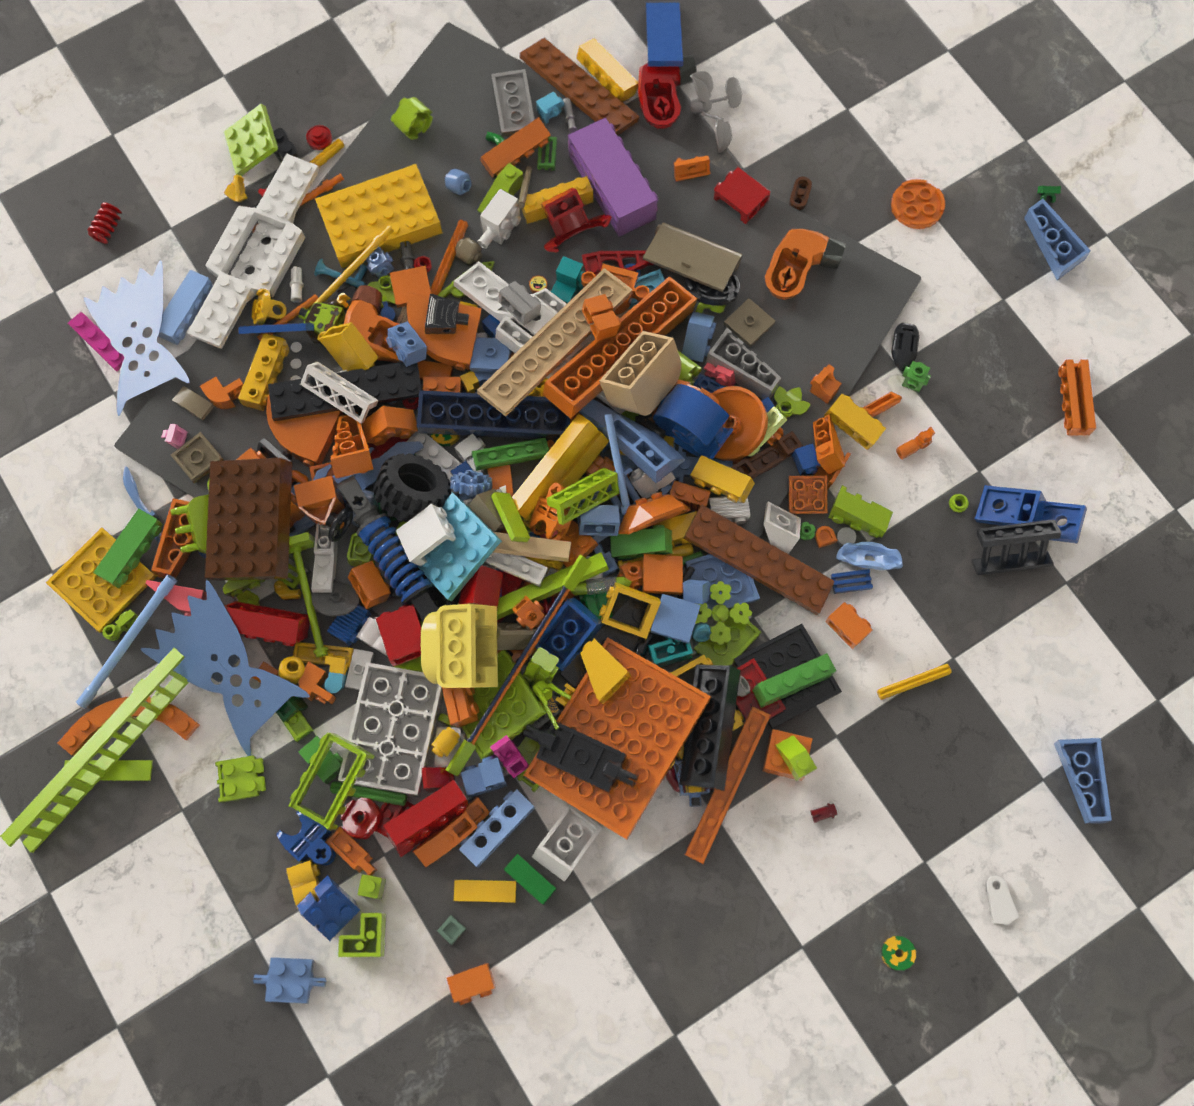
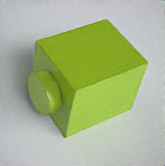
M362 874L357 895L382 900L386 879Z

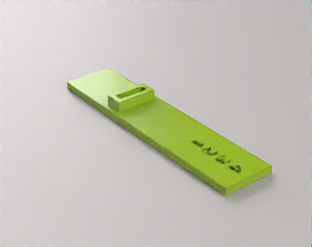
M65 760L64 766H65L70 760ZM91 760L89 763L94 765L97 760ZM118 760L99 781H151L153 761ZM82 769L75 778L80 780L87 770Z

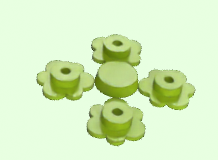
M719 581L717 584L710 586V597L713 600L716 599L718 605L714 606L711 611L707 608L706 603L698 604L701 605L699 609L701 614H698L695 624L700 622L706 623L707 618L712 615L713 619L718 621V623L710 628L711 634L709 638L712 642L722 645L724 642L731 640V629L728 626L725 627L723 621L730 615V617L734 618V623L747 624L752 611L749 610V605L745 602L741 604L735 603L730 611L725 605H722L725 600L731 598L729 594L731 586L728 584L724 585L722 581Z

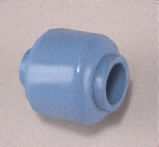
M452 169L445 176V186L449 191L463 195L470 190L471 179L468 173L459 169Z

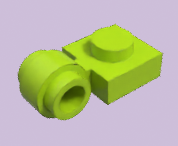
M131 609L122 613L115 622L116 626L109 624L104 627L103 636L109 641H116L123 631L128 632L138 618V615Z

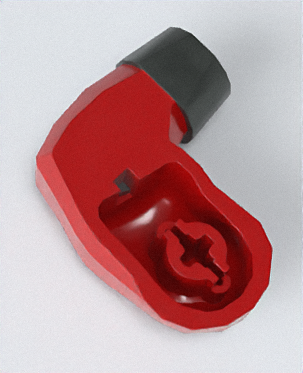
M693 55L683 56V66L649 67L648 63L639 68L638 100L645 120L649 125L658 129H666L671 127L678 119L681 106L676 95V86L693 82L690 75L697 72Z

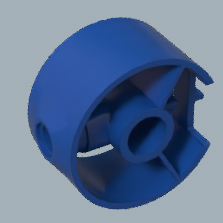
M677 384L664 397L653 416L655 424L666 431V436L675 438L674 442L699 458L702 455L712 460L734 430L733 428L723 427L729 414L721 406L700 391L683 384Z

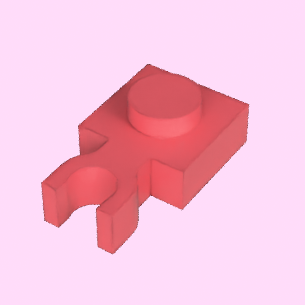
M708 362L704 366V370H707L705 376L716 378V382L723 386L735 385L736 381L733 370L720 365L715 367Z

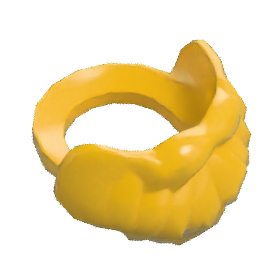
M234 175L233 182L227 186L224 195L238 203L246 200L244 178L240 175Z

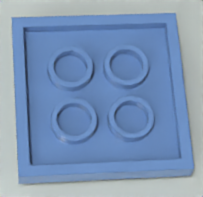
M711 554L685 562L686 568L691 566L695 569L690 578L691 580L709 581L710 586L722 581L724 585L728 584L731 586V592L729 593L731 598L725 600L722 604L728 610L732 609L735 603L741 604L745 602L748 604L760 599L753 578ZM711 597L705 602L707 608L711 611L714 606L718 605L716 599L713 600Z

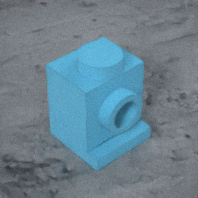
M552 92L536 101L537 112L547 124L550 118L556 117L562 112L564 102L560 96L558 97L555 92Z

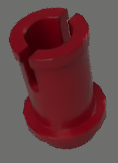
M827 803V806L810 810L811 815L814 816L812 817L814 823L830 817L834 819V816L838 815L834 803Z

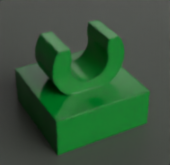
M1038 186L1037 193L1043 194L1040 200L1044 199L1046 201V197L1050 196V203H1055V194L1061 193V186Z

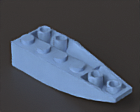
M594 399L579 411L608 439L604 415L612 414L619 449L656 484L685 461V458L658 434Z

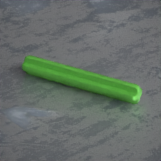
M332 782L330 791L333 794H338L343 783ZM353 785L356 791L353 796H350L356 798L364 797L373 801L402 806L407 801V796L404 793Z

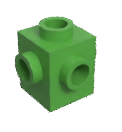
M912 361L910 367L906 366L902 377H905L902 386L920 392L922 386H927L931 377V375H928L930 367H927L924 363Z

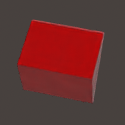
M482 565L462 588L458 605L497 606L498 610L504 573Z

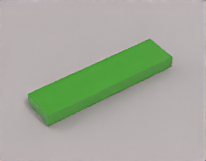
M546 438L475 450L472 451V458L477 471L541 459L547 454L549 447Z

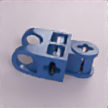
M299 811L296 814L300 817L299 820L302 824L300 832L291 836L279 830L276 834L284 848L298 862L304 863L310 857L315 863L327 866L332 864L336 858V852L325 841L332 832ZM321 851H325L326 858H322Z

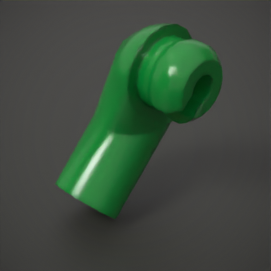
M487 132L486 140L497 145L505 140L499 134Z

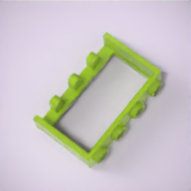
M327 732L319 742V749L312 755L309 762L310 766L300 778L301 783L290 797L291 802L288 806L330 830L337 829L338 825L334 822L338 814H344L346 811V807L343 806L348 796L354 795L356 788L353 785L356 779L364 776L366 770L362 768L366 760L374 759L375 755L335 733ZM333 742L358 756L324 818L301 803Z

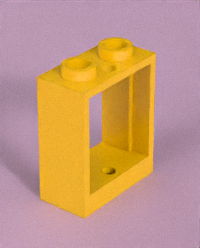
M615 582L614 586H610L607 591V604L602 605L599 616H601V622L647 639L661 603L660 599ZM618 593L649 603L639 628L609 618Z

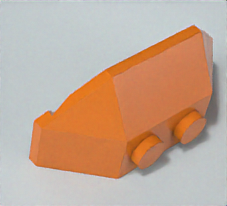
M662 492L651 494L649 499L640 498L635 500V504L627 508L618 533L632 534L689 512L691 509L672 495H662Z

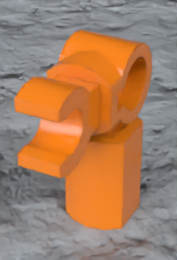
M929 427L927 431L920 432L915 439L897 447L896 453L900 459L903 460L914 454L919 448L924 449L932 443V436L935 434L932 427Z

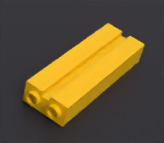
M580 414L574 418L512 497L520 516L523 518L524 525L529 528L539 497L546 498L549 487L553 483H560L563 487H568L578 482L609 442V439L598 431V428L590 420ZM542 521L536 525L537 530L540 529Z

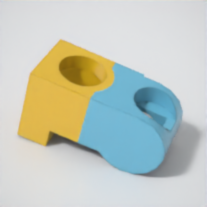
M334 654L326 656L325 664H330V668L324 685L329 693H337L344 688L349 657Z

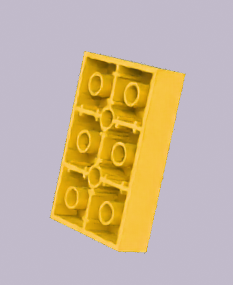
M416 164L315 199L342 269L350 266L373 242L372 239L377 234L380 235L388 225L394 231L384 240L385 243L381 246L385 253L399 249L401 242H405V246H407L406 241L413 244L442 234L439 218Z

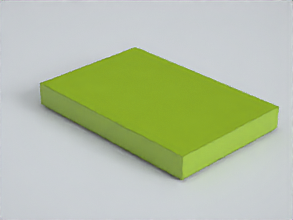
M729 615L723 621L725 627L728 626L731 629V640L729 642L718 645L717 642H712L709 639L699 642L693 650L700 656L705 655L706 658H710L713 665L732 666L734 658L742 655L762 632L750 621L747 624L734 623V618Z

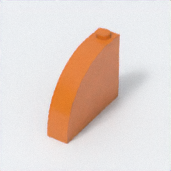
M408 293V323L427 346L426 354L438 362L454 366L457 370H470L482 308L459 304V313L469 314L468 326L457 324L455 334H425L429 297Z
M268 396L266 414L268 424L280 446L288 451L292 457L302 461L307 467L322 464L337 434L338 418L344 415L343 412L340 410L273 421L270 397Z

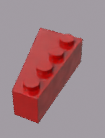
M453 780L384 824L383 827L400 857H403L456 815L462 814L469 806L468 801Z

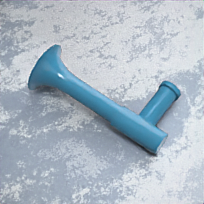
M323 259L319 260L315 268V276L326 274L337 279L342 274L327 267L323 263ZM361 264L355 278L350 276L345 282L356 288L366 285L361 280L368 270L367 267Z

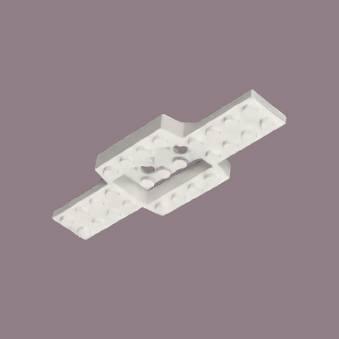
M286 154L257 208L237 207L205 265L208 271L217 277V280L187 332L190 337L222 349L245 305L256 296L257 291L261 288L267 289L270 292V297H274L305 239L303 231L293 223L299 206L320 170L318 165ZM258 221V224L253 235L248 240V244L246 245L243 253L239 256V260L236 263L234 269H232L231 274L228 275L232 265L234 264L252 229ZM265 237L271 238V242L267 245L261 243ZM248 267L255 268L254 273L250 275L246 274L245 270Z
M477 262L454 280V286L500 321L496 328L495 338L516 353L532 336L514 322L516 321L519 325L525 327L534 336L566 303L547 288L530 294L533 297H537L541 303L540 320H531L526 325H523L498 302L500 290L506 286L508 287L509 284L482 263ZM591 333L546 378L549 379L551 376H553L565 364H567L578 353H580L591 342H593L595 340L593 333ZM603 391L597 395L599 399L610 406ZM610 406L612 409H614L616 412L622 414L625 411Z

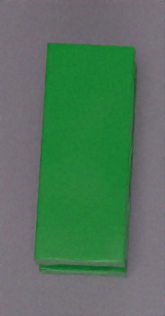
M518 854L504 868L513 879L542 905L557 890Z

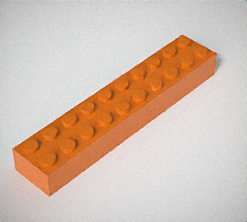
M669 276L620 318L621 326L616 336L598 341L595 339L545 381L543 396L569 418H572L603 391L600 384L601 378L642 331L666 336L693 312L697 298Z

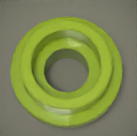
M955 494L949 500V506L954 512L961 513L968 508V499L962 494ZM955 502H960L961 506H957Z

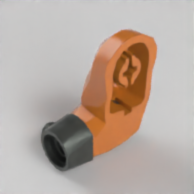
M806 229L789 230L776 248L766 272L765 281L768 290L777 299L786 300L795 297L804 288L806 276L812 265L818 264L820 267L838 269L846 243L816 231Z

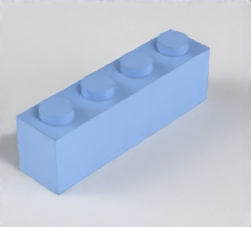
M193 270L188 272L162 314L159 337L176 345L184 339L187 329L192 325L195 316L213 287L208 277Z

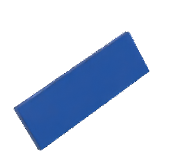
M646 3L648 66H683L680 3Z

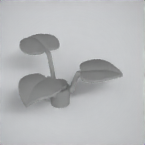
M705 71L693 73L690 76L694 82L698 99L692 100L691 110L694 114L701 113L702 116H708L717 120L715 135L718 153H722L732 140L730 124L724 122L723 118L707 112L711 110L712 103L727 99L731 108L738 107L742 100L739 82L735 77L728 78L725 84L727 96L709 100L711 97L710 92L713 90L711 75Z

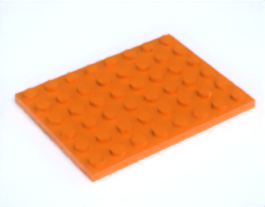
M607 637L602 647L630 673L631 677L602 704L596 698L588 673L586 672L556 722L627 754L622 768L638 775L637 781L628 778L636 783L635 786L632 788L616 780L609 793L537 759V754L524 773V776L628 840L709 703L711 696Z

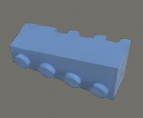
M1041 199L1028 209L1024 219L1056 280H1059L1085 261L1091 250L1044 199Z

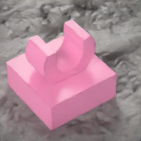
M170 424L169 430H163L162 438H166L165 442L178 449L184 445L188 432L177 424Z

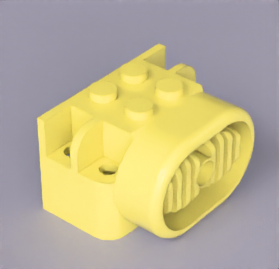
M477 604L444 605L437 612H432L426 616L421 628V666L429 682L439 684L443 688L498 687L497 606Z

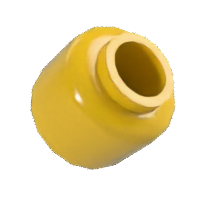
M287 657L279 665L278 676L293 684H297L304 674L305 665L298 657Z

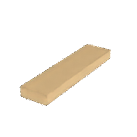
M494 532L502 540L493 551L495 553L568 562L571 542L530 537L528 542L511 541L506 533Z

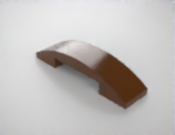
M791 431L777 440L772 446L749 459L745 458L731 468L753 479L789 458L794 450L803 447V444L794 432Z

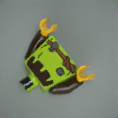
M341 293L335 300L321 303L315 302L310 310L300 309L298 317L305 320L304 323L314 324V330L306 331L313 343L322 344L319 339L330 327L343 324L346 314L342 307L347 308L349 304L346 301L351 299L345 293Z

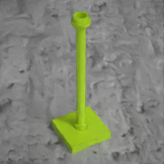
M306 532L289 537V554H293L316 646V650L313 652L316 654V658L328 655V647L323 645L301 556L302 550L313 548L315 544V537Z

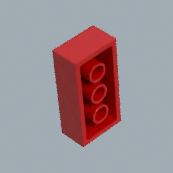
M239 601L224 605L239 634H244L245 638L256 639V637H260L265 642L281 641L283 645L294 646V644L300 643L308 637L310 621L307 614Z

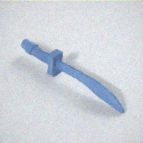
M125 467L123 483L137 508L156 519L159 518L153 510L149 512L140 499L133 476L129 468ZM162 531L157 537H155L158 543L160 542Z

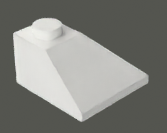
M767 502L764 527L771 545L789 554L800 539L801 518Z

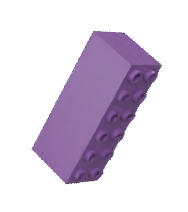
M603 118L568 135L569 157L580 175L588 177L593 189V196L604 214L612 217L610 224L618 237L656 219V212L658 211L657 194L651 191L647 178H643L641 175L640 167L638 164H634L630 151H626L624 148L623 140L620 136L617 137L612 123L609 124L607 119Z

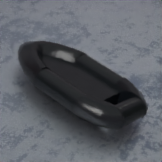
M900 323L894 331L891 352L894 363L900 371H904L906 366L910 367L912 361H915L917 357L919 330L914 324Z

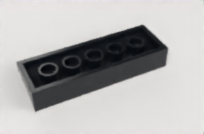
M696 665L693 686L711 696V699L685 742L679 785L725 791L741 671L733 666Z

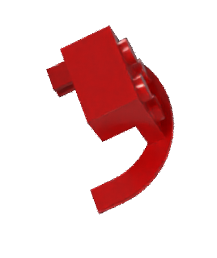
M572 187L541 203L555 234V237L549 240L544 248L546 251L557 253L559 252L557 247L568 238L593 227L602 226L605 228L609 225L612 217L610 215H600L588 219L584 212V204L577 189Z

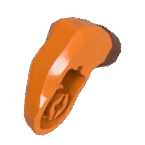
M368 285L359 286L346 311L344 324L350 322L354 324L379 357L377 360L392 363L403 362L398 359L396 352L388 346L386 341L388 329L399 325V323L379 316L383 295L376 288Z

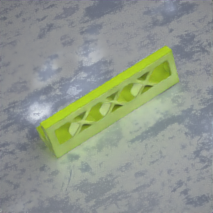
M602 468L548 497L547 505L557 509L558 523L564 525L619 494L618 475L614 471ZM612 484V490L606 493L608 486ZM599 491L596 499L592 500L595 492ZM585 499L582 507L577 508L580 501ZM571 507L568 514L564 516V509Z

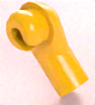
M281 580L274 583V590L281 599L301 598L300 589L290 590Z

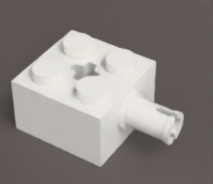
M499 189L480 215L483 235L477 242L482 248L487 249L492 240L502 244L504 240L509 238L511 230L514 226H518L521 220L518 198Z

